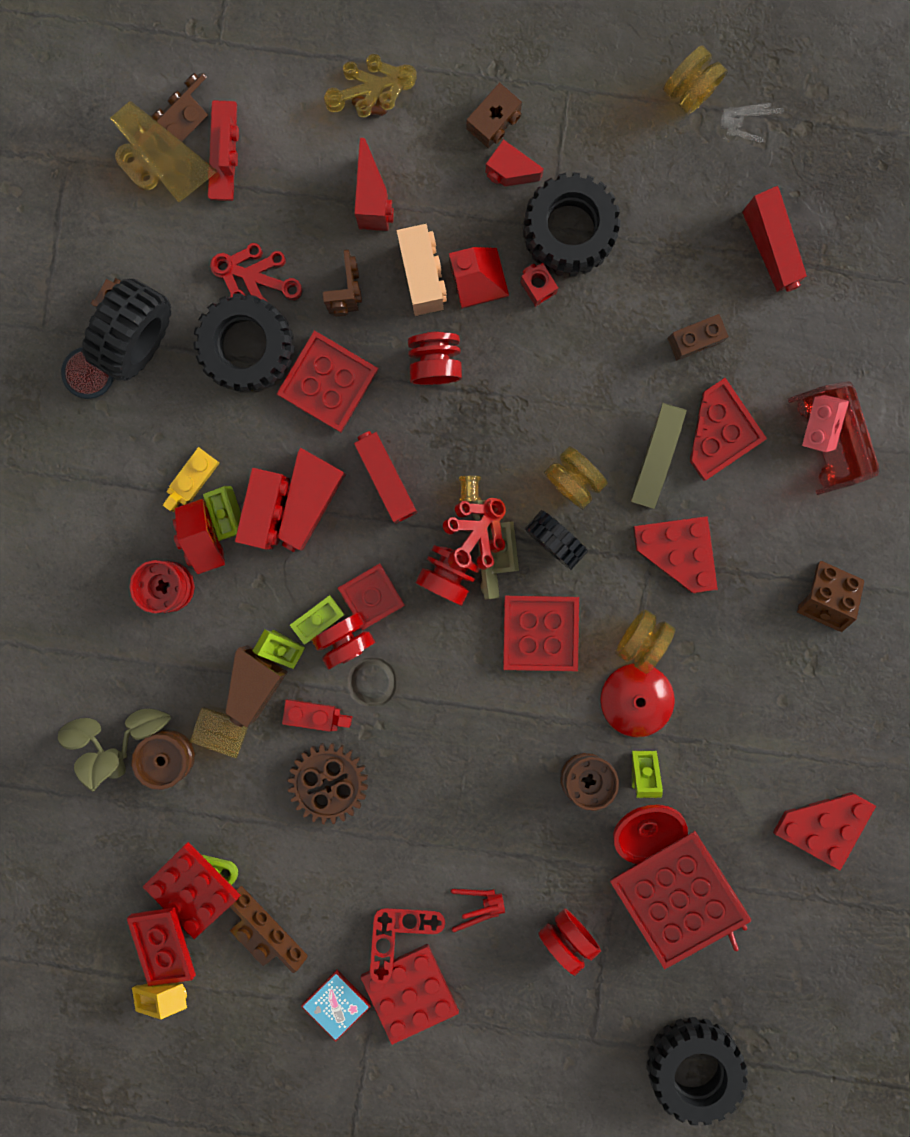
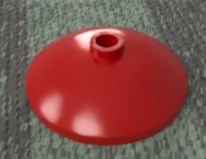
M642 663L627 664L616 669L606 679L600 696L601 709L607 722L618 732L631 737L649 736L662 729L672 715L675 701L673 688L667 677L658 669ZM638 698L644 699V704L642 706L636 705V700Z
M646 805L632 810L618 822L613 833V842L616 851L622 858L638 864L688 834V827L684 817L677 810L664 805Z

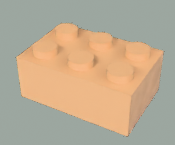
M427 224L397 230L415 316L443 310V302L447 301V293L444 280L439 281L438 279L442 277L439 256H433V254L437 253L433 231L428 232Z

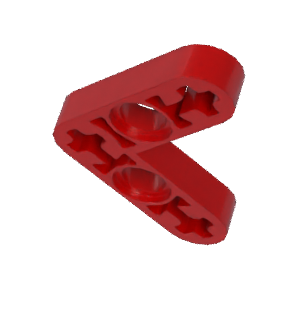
M383 908L377 911L373 922L370 964L372 980L378 984H385L392 977L396 932L438 934L445 927L444 916L440 912L429 910ZM384 912L388 913L389 918H392V922L387 924V931L392 930V936L388 934L377 935V929L382 931L383 926L382 922H378V917H382ZM406 914H413L416 917L417 924L415 927L408 929L403 925L402 920ZM420 914H425L424 920H431L432 915H436L437 920L442 922L441 925L436 927V930H432L431 925L424 924V930H419L421 923ZM381 938H385L390 942V950L386 953H381L376 948V943ZM375 955L381 958L390 956V962L384 961V969L388 970L389 973L385 974L383 979H379V974L375 973V969H378L380 966V960L375 961Z

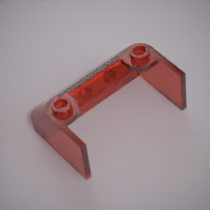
M850 381L825 385L787 398L789 403L798 402L799 413L807 419L810 418L814 399L817 396L827 395L849 401L836 450L822 451L826 466L822 468L819 479L824 488L816 490L817 495L855 485L879 475V465L859 399Z

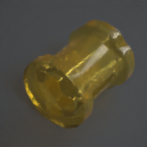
M460 476L461 497H459V502L481 500V497L478 496V482L481 481V476Z

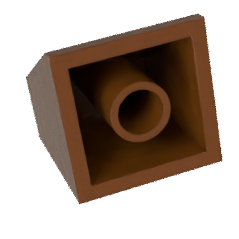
M248 645L238 648L235 652L226 714L230 716L229 720L239 727L243 725L248 727L257 720L288 673L271 660L254 653L253 648Z

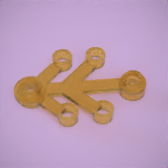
M371 54L366 59L368 70L371 72L379 71L388 75L380 78L359 70L355 62H347L343 65L345 78L349 80L355 79L364 84L342 91L337 88L328 89L324 95L326 108L331 112L341 111L345 106V100L367 94L365 99L356 102L355 107L358 116H369L372 112L371 108L378 97L383 109H392L400 92L414 86L417 79L416 70L410 65L394 67L381 62L379 55ZM392 86L389 91L382 93L384 88Z

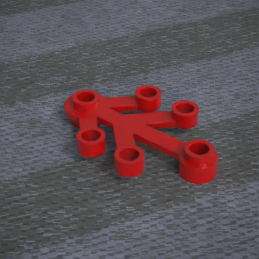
M257 243L249 244L246 249L232 256L226 253H219L211 260V271L216 277L224 279L231 293L230 298L233 297V294L239 293L246 296L242 290H239L233 275L243 278L251 295L265 301L267 300L263 298L256 283L281 291L289 300H296L302 295V286L298 280L289 278L281 281L261 274V272L272 267L281 268L285 265L286 259L280 251L272 252L269 257L247 268L238 266V264L249 258L253 260L261 258L263 251ZM253 248L259 249L256 255H251L250 253ZM281 256L282 260L279 263H275L274 258ZM222 263H227L225 270L219 269ZM291 287L297 288V292L295 294H289V289Z
M489 498L483 504H470L467 501H462L455 506V513L458 517L464 518L470 514L483 515L479 521L458 520L455 517H451L443 522V529L447 534H453L457 531H471L461 547L449 554L448 564L451 568L462 570L471 564L470 552L478 540L481 553L477 558L478 567L485 570L494 565V558L491 552L498 553L505 548L500 520L505 515L506 508L500 499ZM489 524L491 526L493 538L490 540L488 538L487 527L489 526Z

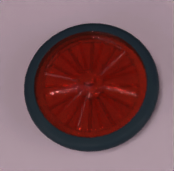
M83 347L78 348L68 354L62 364V381L68 391L79 398H97L108 391L114 378L89 364L82 353Z

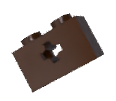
M499 82L468 117L466 129L487 148L493 143L498 144L505 135L504 130L510 124L512 126L516 124L522 115V101Z
M720 314L677 330L667 339L675 359L678 361L718 345L729 336Z

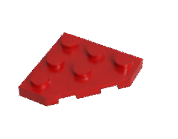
M726 378L702 394L690 462L703 481H706L767 439Z
M708 516L633 526L636 551L683 585L684 588L691 593L718 590Z
M850 792L838 798L825 799L811 803L806 807L785 811L773 833L841 871L876 806Z

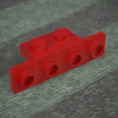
M212 101L208 198L210 200L233 201L235 166L238 165L236 142L239 140L237 103L235 101Z

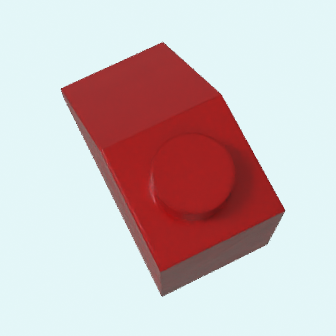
M503 139L486 163L485 172L495 184L501 183L506 187L540 181L544 168Z

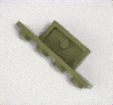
M476 500L474 504H483L485 500ZM473 514V518L475 519V521H479L483 516L479 514ZM514 522L500 523L505 548L498 553L491 552L494 558V565L485 570L481 569V590L485 600L499 598L497 573L519 571ZM489 524V526L487 527L488 538L490 540L493 538L491 526Z

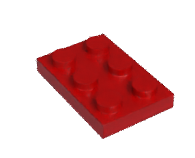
M175 907L131 914L127 918V922L148 986L192 981L196 973Z

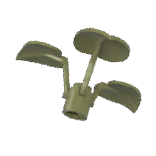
M141 709L132 713L125 721V726L128 730L124 733L122 752L114 748L104 752L94 737L101 731V726L96 720L90 718L76 719L64 725L58 731V741L62 747L69 750L82 748L89 741L94 743L98 750L97 754L92 752L83 754L74 764V771L78 780L86 788L94 792L106 778L115 779L125 774L126 766L123 759L127 758L126 751L130 735L135 740L152 736L170 721L171 716L155 709Z

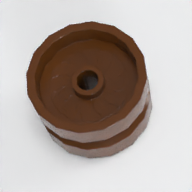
M163 730L145 738L137 745L132 755V768L136 778L143 785L151 789L163 790L173 787L190 773L194 765L195 753L192 743L185 735L174 730Z

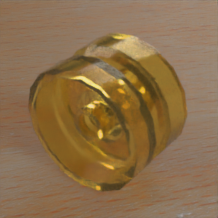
M703 45L694 50L679 65L663 88L672 99L681 96L679 106L688 115L694 112L713 94L728 73V70L719 61L709 66L712 54Z
M569 446L559 456L564 467L553 462L544 473L563 496L583 510L592 501V496L588 490L593 493H600L608 483L588 459Z
M643 609L624 633L615 654L627 662L635 657L634 667L647 674L664 655L673 639L675 628L665 621L656 625V615Z

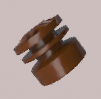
M580 753L573 755L565 762L561 770L560 783L563 792L573 803L585 810L596 811L607 807L613 802L618 793L619 779L616 770L610 763L594 754ZM589 774V777L592 778V781L586 782L585 784L582 781V778L587 777Z

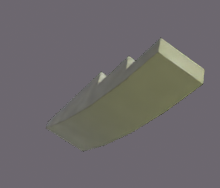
M662 403L646 447V454L638 473L639 477L631 496V502L655 509L687 412L686 409Z

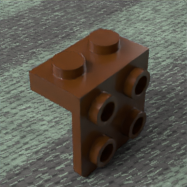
M349 249L344 250L348 289L323 292L324 304L329 314H333L336 317L346 316L348 312L359 311L358 303H362L361 289L359 288L358 281H355V279L359 278L358 264L356 263L355 256L350 255Z

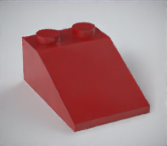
M360 138L355 200L357 224L359 229L388 231L389 223H393L394 220L392 200L388 199L386 187L366 139Z

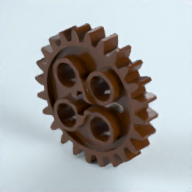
M321 743L319 751L312 746L310 748L311 755L305 751L301 754L304 761L298 758L294 761L299 768L292 767L290 769V772L295 776L289 777L287 782L294 784V786L288 789V792L295 793L291 802L299 801L296 810L305 809L304 818L311 813L313 815L312 822L321 817L323 825L326 823L327 818H330L332 824H335L338 816L342 821H345L346 812L353 816L355 813L353 807L360 809L361 803L357 799L365 800L366 795L361 791L368 789V785L362 783V781L368 778V775L360 773L365 769V765L357 766L360 757L352 759L353 750L345 754L343 753L344 745L335 750L334 743L330 744L329 749H326L324 743ZM332 761L337 762L340 765V771L337 773L331 772L328 768V763ZM306 773H316L318 781L315 783L309 782L306 779ZM345 773L348 774L347 778L335 781L331 788L326 785L316 792L308 793L309 789L321 786L325 778L329 782ZM341 784L348 785L351 793L342 795L338 790V786ZM319 794L325 795L328 799V804H318L316 796Z

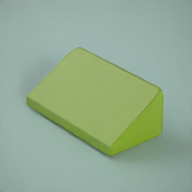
M223 486L203 494L218 541L236 536L241 511L232 486Z

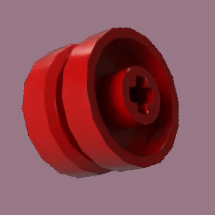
M359 612L310 639L316 650L319 651L330 645L333 646L334 649L322 657V661L328 670L340 663L344 664L362 654L364 649L376 643L370 631H365L354 637L353 632L362 628L365 623Z
M564 908L555 917L557 927L548 923L538 934L555 959L570 974L575 976L585 967L582 956L592 961L601 952V949L583 924L569 910Z

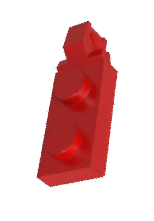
M286 699L283 725L329 732L337 731L338 726L347 728L351 726L352 716L341 715L340 709L335 708V706Z

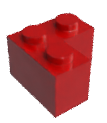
M200 499L175 508L173 525L177 535H174V541L179 550L183 549L187 565L192 566L197 574L224 566L223 547L214 533L213 523L204 500Z

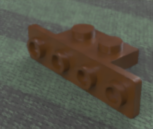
M193 73L184 82L187 87L181 93L178 90L175 91L167 100L169 105L163 111L159 108L150 117L152 123L146 129L142 126L133 135L135 140L132 144L139 148L156 132L174 150L208 115L190 95L207 76L204 73H199L198 75Z
M242 886L237 888L236 891L241 896L230 908L241 920L230 929V932L262 966L277 956L292 973L298 971L308 955Z

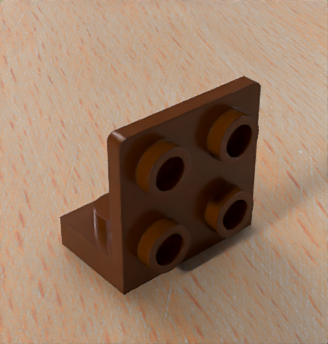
M820 561L816 567L811 592L798 605L797 613L843 632L857 619L864 580Z

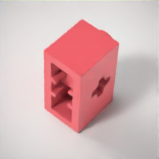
M827 395L815 397L802 446L823 452L836 450L849 401Z

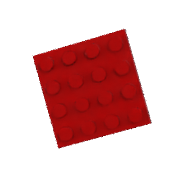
M695 830L610 880L664 970L751 922L747 911Z

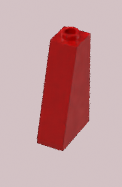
M776 186L755 195L742 213L776 291L779 292L786 289L787 292H790L800 287V282L807 275L780 189Z
M368 431L358 436L359 441L354 444L393 522L397 524L417 514L418 512L377 432L372 434L371 431Z
M302 448L299 449L278 534V538L283 541L282 546L292 552H295L296 549L303 551L346 476L343 471Z

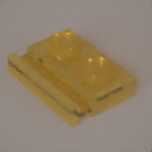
M202 707L190 742L237 758L248 727L244 725L239 727L229 720L230 716Z

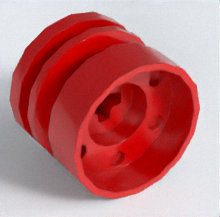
M427 332L408 338V347L412 348L408 353L409 357L420 360L409 366L410 383L417 385H439L462 380L461 362L450 359V357L460 354V348L456 346L460 343L459 335L445 332Z
M434 545L432 551L440 554L441 557L438 561L428 556L427 560L436 567L434 571L422 568L415 583L462 606L469 591L460 583L462 580L474 582L475 579L465 573L467 569L478 573L480 568L471 561L468 567L462 570H455L448 564L449 554L454 550Z
M153 560L145 562L135 570L130 581L132 599L138 607L151 613H170L181 610L189 604L195 589L193 576L189 570L182 564L172 561ZM167 583H169L170 586L167 588V591H165L164 587L167 585Z

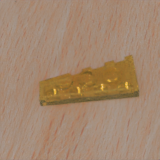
M129 101L110 117L112 122L178 202H181L217 172L215 168L133 102Z

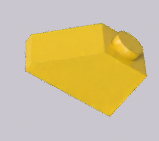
M177 982L154 986L143 984L132 987L136 1012L161 1020L187 1008V992L183 983Z

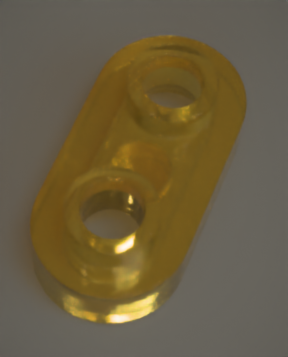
M121 145L115 154V159L119 166L140 189H153L159 181V175L155 168L134 145ZM129 157H134L131 163H127ZM145 175H150L148 181H143Z

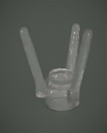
M771 103L723 108L721 129H727V135H736L762 143L764 138L737 130V127H742L744 117L783 113L784 109L770 108Z

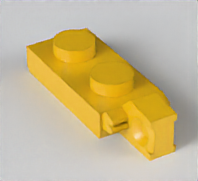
M198 447L170 484V488L167 490V493L170 495L163 506L169 511L174 512L180 503L185 505L189 501L191 502L220 462Z

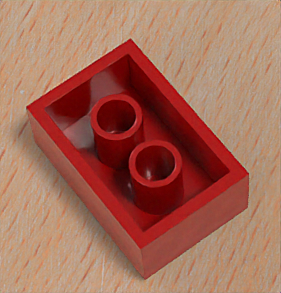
M252 468L235 542L273 550L274 545H278L279 531L277 530L279 522H282L285 509L283 504L285 497L287 498L291 484L289 483L290 478L282 474Z

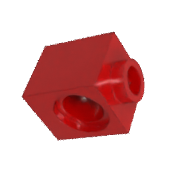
M543 263L538 266L532 264L523 271L520 282L535 307L557 294L558 286ZM534 278H540L543 280L544 286L536 288L532 285L531 281Z

